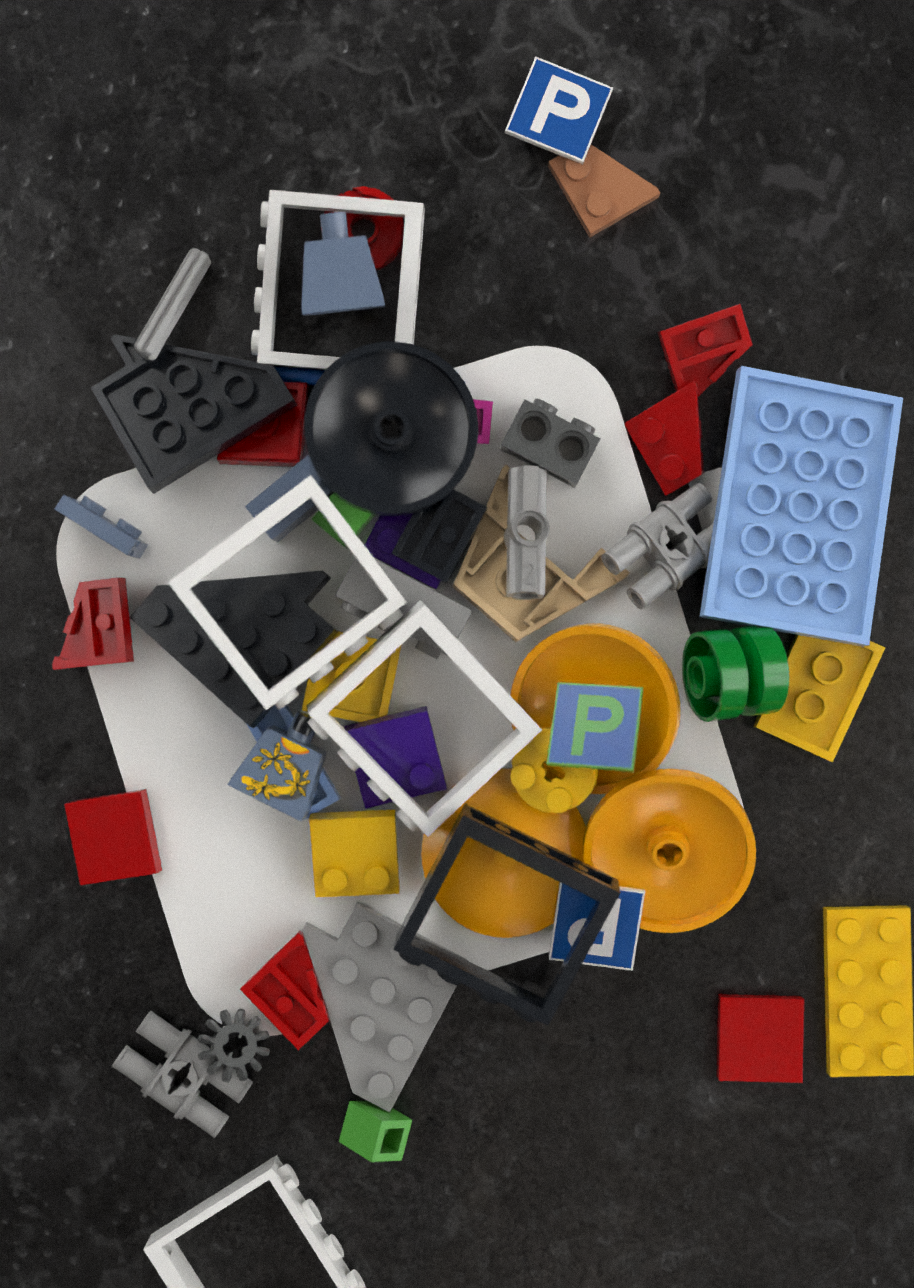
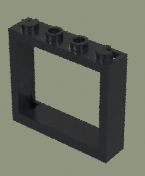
M464 804L396 935L393 950L399 952V956L412 965L421 966L423 964L436 970L439 977L450 984L459 985L462 983L474 989L476 994L483 1000L492 1004L501 1002L513 1008L520 1018L532 1023L537 1020L548 1026L620 895L618 879ZM467 836L597 900L544 998L416 936Z

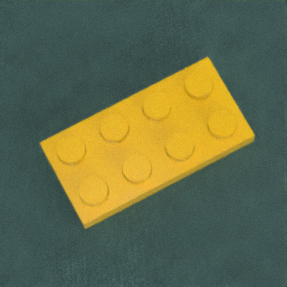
M906 905L823 907L827 1074L830 1077L914 1076L911 908Z

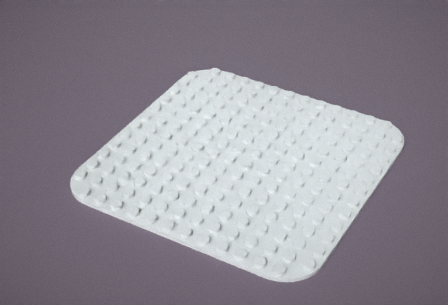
M528 346L454 368L466 383L473 399L493 401L489 444L477 443L472 462L463 479L454 489L486 506L499 473L505 465H508L510 468L529 465L500 450L501 444L524 399L533 403L535 398H538L553 405L558 409L556 416L570 423L573 418L580 419L596 429L593 435L601 438L575 488L548 474L546 478V518L549 521L550 527L549 535L546 538V557L571 579L578 575L599 549L603 548L607 552L627 536V530L632 523H639L652 513L616 397L605 378L589 362L563 349L549 346ZM530 420L522 425L521 433L529 441H538L544 437L545 429L540 422ZM565 440L560 443L559 452L564 459L575 461L582 456V448L578 442ZM304 443L303 459L308 455L306 443ZM216 455L155 494L147 488L137 468L112 475L95 483L77 500L81 501L84 496H87L105 507L106 511L103 516L115 524L118 523L120 518L142 531L139 539L147 543L148 547L140 559L130 555L127 556L65 516L58 535L56 559L59 577L70 613L74 609L73 600L79 582L119 577L126 578L130 617L157 585H168L170 580L252 520L254 517L245 506L292 467L219 464ZM318 510L278 543L271 540L265 532L201 580L212 581L323 570L331 579L308 606L340 632H345L361 620L340 608L344 600L335 596L355 557L349 549H346L311 520ZM375 515L358 535L363 545L366 543L380 515ZM525 525L517 526L518 533L526 540L535 541V533L530 527ZM468 547L447 584L441 581L436 590L422 583L473 611L458 640L509 694L511 693L516 672L528 653L545 638L564 628L586 623L609 624L628 630L644 639L665 660L676 681L680 698L681 715L678 733L671 750L657 769H682L707 776L728 789L743 806L718 722H704L700 720L691 709L686 697L682 678V656L690 633L677 591L667 590L643 609L637 608L627 595V589L652 570L644 556H641L625 568L630 572L625 579L517 642L512 640L452 587ZM130 618L134 662L87 667L126 792L147 789L162 866L161 872L152 875L184 978L199 1006L220 1024H222L220 1011L227 1010L233 1024L237 1010L244 1009L246 1016L243 1025H246L255 1016H258L261 1020L259 1025L252 1030L254 1034L268 1031L269 1036L280 1035L282 1033L240 990L241 986L299 930L302 931L306 922L339 938L357 902L402 925L425 881L421 857L424 832L419 827L413 832L396 814L400 894L315 897L310 817L299 821L228 786L234 773L257 743L247 724ZM377 625L365 636L379 639L385 632L377 628ZM410 636L401 645L387 715L427 706L447 785L446 790L412 798L427 812L451 787L457 784L512 733L513 728L506 716L449 656L440 653L438 659H435L415 648L418 640ZM307 679L295 688L299 695L287 704L294 717L297 711L308 714V712L301 710ZM333 717L343 728L346 725L358 723L357 721ZM315 733L311 744L327 752L323 767L341 796L338 801L317 813L395 809V813L400 810L395 802L365 809L356 773L337 753L341 747L330 736L323 740ZM512 759L502 768H512ZM590 794L583 803L577 806L585 826H587L593 810L606 794ZM434 899L417 933L489 971L549 952L553 924L538 932L520 937L501 938L487 936L474 932L456 922Z

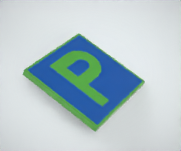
M558 682L547 766L634 772L644 692L643 687Z

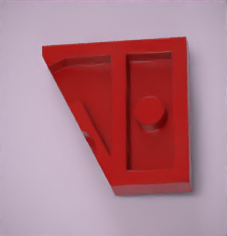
M740 304L658 331L675 390L678 391L689 383L696 381L699 386L698 397L712 383H715L726 372L727 368L753 345Z
M696 381L689 383L624 423L665 496L704 474L703 453L701 452L702 429L698 407L699 386Z

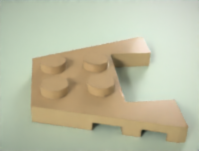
M505 465L499 473L486 504L488 510L471 540L452 587L512 640L517 642L622 581L630 572L624 569L617 575L612 574L605 567L601 556L606 552L603 548L598 550L574 579H571L546 557L545 596L542 599L516 600L506 597L507 547L503 537L507 528L508 470L510 467Z

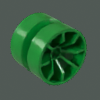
M760 626L737 627L730 632L725 629L695 632L689 636L683 650V685L691 709L704 722L734 719L740 714L743 716H756L776 713L783 707L789 690V665L782 641L772 628Z

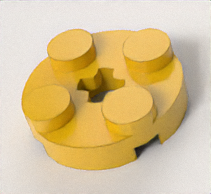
M551 727L543 728L539 734L513 757L510 779L521 798L533 808L543 812L563 813L579 806L590 796L597 783L598 770L561 767L562 771L566 773L563 779L555 777L552 781L546 777L547 770L544 768L551 734Z

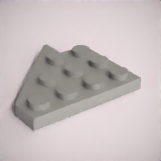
M357 902L339 938L306 922L302 931L352 1093L390 1112L457 985L446 982L439 977L436 970L423 964L415 966L404 961L399 956V952L393 950L396 935L401 924ZM416 933V936L421 937V938H423V939H425V940H427V941H429V942H431V943H433V944H435V945H437V946H439V947H441V948H443V949H445V950H447V951H449V952H451V953H453V954H455V955H457V956H459V957H461V958L467 960L466 958H464V957H462V956H460V955H458V954H456V953H454V952L448 950L447 948H445V947H443V946H441V945H439V944H437V943L431 941L430 939H428V938H426V937H424V936H422V935Z

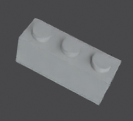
M355 558L335 596L344 600L340 608L362 619L366 612L370 613L387 599ZM375 559L407 603L399 608L403 615L421 600L457 639L459 638L473 612L472 610ZM394 622L392 625H390L389 627H387V628L384 629L383 631L386 632V631H387L391 626H393L396 622ZM419 627L411 635L418 640L415 646L416 649L435 659H438L440 653L447 655L422 627Z

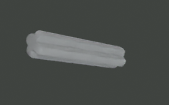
M196 248L189 250L134 344V350L142 358L149 361L157 358L211 265L209 255L204 251Z

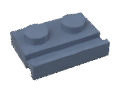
M63 495L55 507L56 511L127 556L130 555L140 559L148 547L147 543L139 539L142 533L141 530L121 518L117 524L103 516L106 508L87 496H84L79 501Z

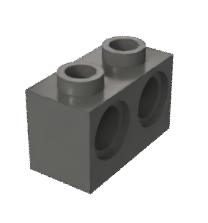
M535 398L533 403L524 399L501 444L500 450L531 466H538L541 469L547 470L548 475L575 488L601 439L593 435L596 429L577 418H573L570 423L556 416L558 409L541 399ZM530 420L538 421L543 425L545 435L538 441H529L521 433L522 425ZM565 440L578 442L582 448V456L575 461L564 459L559 452L560 443Z

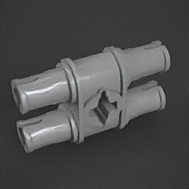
M701 483L694 484L673 501L667 500L658 503L656 510L639 523H632L627 530V536L601 556L605 567L614 575L622 572L641 556H644L650 564L652 570L627 589L629 599L637 608H645L667 590H679L687 578L700 568L707 567L714 522L697 535L687 523L689 519L712 502L711 494ZM669 541L673 544L670 550L666 546Z
M150 1011L136 1032L166 1052L164 1057L167 1060L164 1065L159 1063L156 1066L126 1045L112 1064V1067L141 1086L140 1092L143 1093L142 1096L146 1098L148 1095L174 1113L173 1117L175 1119L179 1118L182 1120L185 1117L215 1138L228 1120L229 1115L199 1096L201 1091L198 1088L202 1083L206 1085L209 1082L239 1104L253 1081L250 1079L240 1081L236 1070L233 1068L230 1081L223 1082L221 1077L223 1065H221L216 1073L209 1075L206 1070L215 1059L210 1057L206 1060H199L198 1053L211 1050V1048L198 1042L197 1038L190 1034L191 1030L183 1029L181 1032L153 1011ZM187 1063H191L187 1077L180 1081L178 1085H174L178 1071L185 1067Z

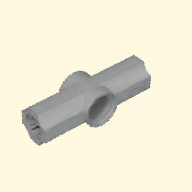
M523 465L508 470L507 528L503 537L507 547L506 597L516 600L542 599L545 596L546 538L550 530L549 521L546 518L547 470L541 469L538 466ZM525 525L530 527L535 533V541H527L521 538L518 534L517 526Z

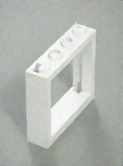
M270 190L269 202H262L260 215L261 227H267L266 245L259 244L257 255L258 270H264L263 287H256L254 297L255 313H261L259 330H253L251 339V354L257 355V363L326 370L334 361L340 358L273 351L284 207L405 218L395 342L414 345L425 215L424 204Z
M311 475L168 582L266 710L272 705H275L280 710L299 695L295 689L308 678L315 683L334 668L330 662L343 651L348 657L368 643L369 640L365 634L377 625L382 630L392 625L403 616L399 608L407 603ZM311 499L387 600L268 690L192 592L191 588Z
M421 600L307 705L308 714L312 717L307 722L316 734L323 740L330 736L341 747L337 752L340 758L353 771L360 767L371 778L367 784L382 801L385 802L390 797L399 806L400 810L396 814L403 823L413 832L419 827L427 836L434 832L542 731L526 711ZM419 627H422L516 727L512 733L427 812L329 714L341 700Z
M277 1155L152 1233L143 1249L167 1288H205L174 1239L270 1180L337 1288H366L360 1274L355 1269L350 1271L342 1259L344 1252L337 1238L333 1234L328 1236L321 1226V1214L315 1203L311 1199L305 1200L297 1188L299 1180L289 1164L283 1165Z

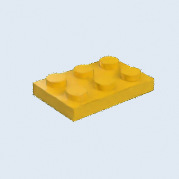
M795 635L786 654L789 665L787 699L778 712L758 715L753 727L833 762L885 647L872 641L869 642L868 646L861 647Z

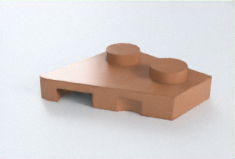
M590 145L583 164L560 155L548 163L550 171L589 238L660 196V191L656 186L593 145Z

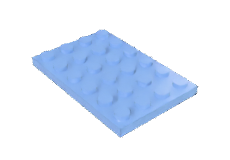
M741 366L737 369L700 617L746 626L769 627L774 631L861 647L869 645L903 404L902 397Z

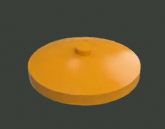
M578 624L564 628L545 638L525 657L516 672L510 695L541 729L552 727L558 682L643 687L644 689L634 772L598 770L597 783L591 794H607L615 786L634 775L655 771L666 758L674 744L680 724L679 692L676 681L665 660L644 639L628 630L609 624ZM546 760L544 768L547 770L546 777L551 781L555 777L563 779L566 773L562 771L561 767L547 766Z
M501 768L464 803L584 862L583 840L586 826L577 807L563 813L543 812L533 808L521 798L516 787L512 784L510 779L512 768ZM464 804L429 836L424 833L421 857L425 879ZM467 836L435 900L452 919L474 932L501 938L520 937L538 932L554 923L560 882Z
M657 769L655 771L643 772L624 780L600 800L593 810L585 829L583 858L584 863L618 879L619 886L645 889L640 929L659 933H677L694 930L714 922L731 910L740 900L749 886L754 873L756 842L751 823L743 806L720 783L707 776L688 770Z

